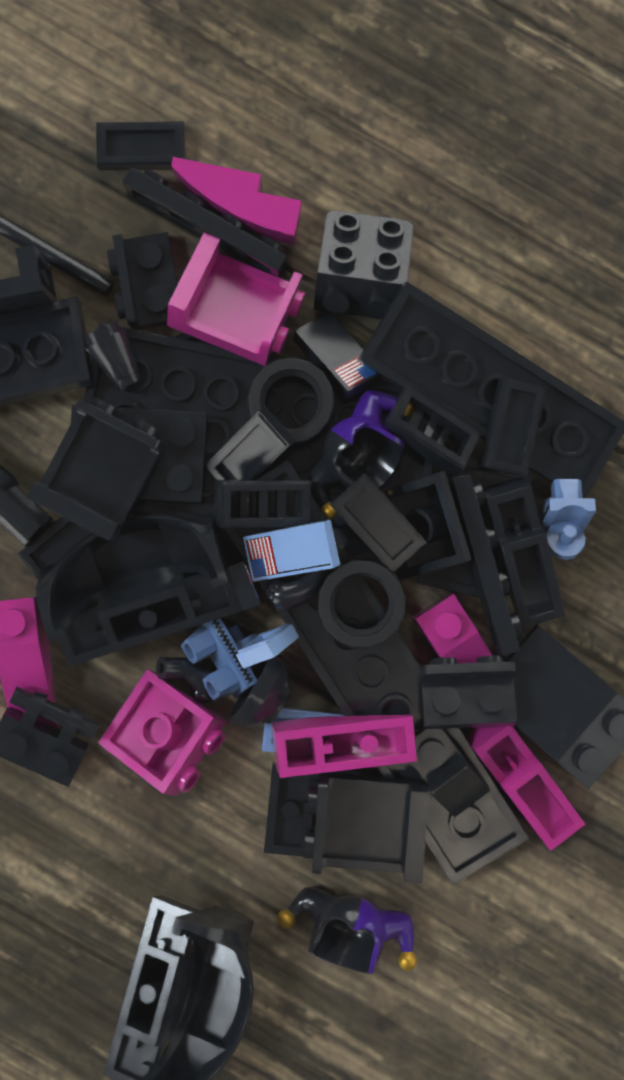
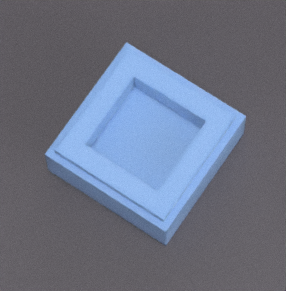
M287 623L260 633L239 649L236 656L242 667L246 668L274 658L297 640L299 636L294 626Z

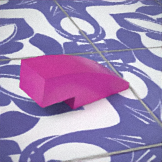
M173 157L171 166L175 178L190 193L202 199L207 204V207L220 216L222 213L231 215L245 226V230L260 236H267L274 241L295 246L302 213L300 200L261 193L263 187L261 174Z
M513 726L475 727L464 735L477 756L550 851L586 825Z

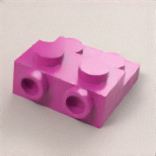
M147 669L98 744L162 794L178 796L181 791L183 793L190 791L200 777V771L197 769V766L205 754L212 755L221 747L225 739V733L221 730L227 721L204 704L194 700V697L183 693L166 679H159L155 671Z

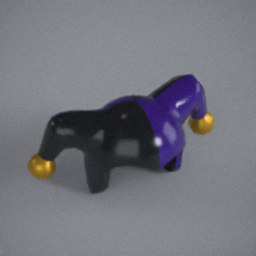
M368 390L361 396L352 416L341 420L329 431L324 442L323 458L308 478L311 481V493L320 504L321 512L327 520H334L333 517L338 514L330 505L332 501L329 491L332 486L341 483L347 488L365 472L381 490L398 469L404 456V441L381 422L382 413L392 410L397 397L379 391ZM410 404L404 416L413 415L415 409Z
M310 886L303 888L288 909L280 911L277 915L279 926L288 929L293 927L297 916L304 912L310 913L315 920L308 952L332 964L361 973L373 974L384 942L396 939L401 947V954L398 959L400 967L405 971H410L417 965V958L413 953L414 925L411 916L404 911L378 910L371 902L362 897L352 895L338 897L323 889Z

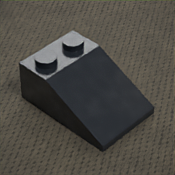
M536 624L518 644L520 651L509 654L504 662H515L516 673L513 677L517 714L515 726L589 790L624 750V698Z

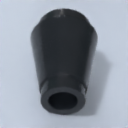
M116 320L84 336L89 345L86 351L110 381L115 384L118 391L142 379L138 372L139 369L126 328L121 330Z

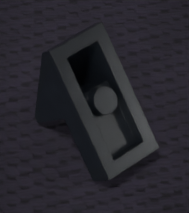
M422 727L414 733L417 762H411V764L428 784L432 796L454 817L491 791L444 729H423Z

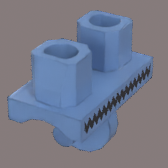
M555 479L551 485L552 497L544 499L541 505L542 513L539 517L541 528L546 533L551 555L563 560L574 559L585 546L586 538L584 531L596 512L595 499L583 498L581 480Z
M221 618L199 625L195 632L181 645L187 658L193 664L210 656L218 670L203 679L204 687L212 700H217L233 694L234 698H237L246 693L257 682L251 670V667L256 664L243 668L236 654L239 649L253 640L258 634L254 633L245 638L238 625L227 629Z

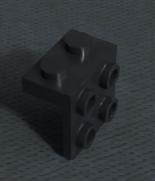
M335 210L328 212L317 272L313 310L382 319L402 284L408 282L413 224L407 220Z

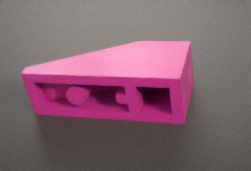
M446 594L412 616L438 658H456L458 664L476 663V658L492 655L454 594Z
M37 597L0 601V679L7 707L24 714L25 709L9 703L17 686L34 693L35 689L48 695L47 700L56 703L49 639L41 619ZM38 716L36 719L51 727H58V724L41 716Z
M412 715L325 716L271 722L275 764L280 778L417 762Z

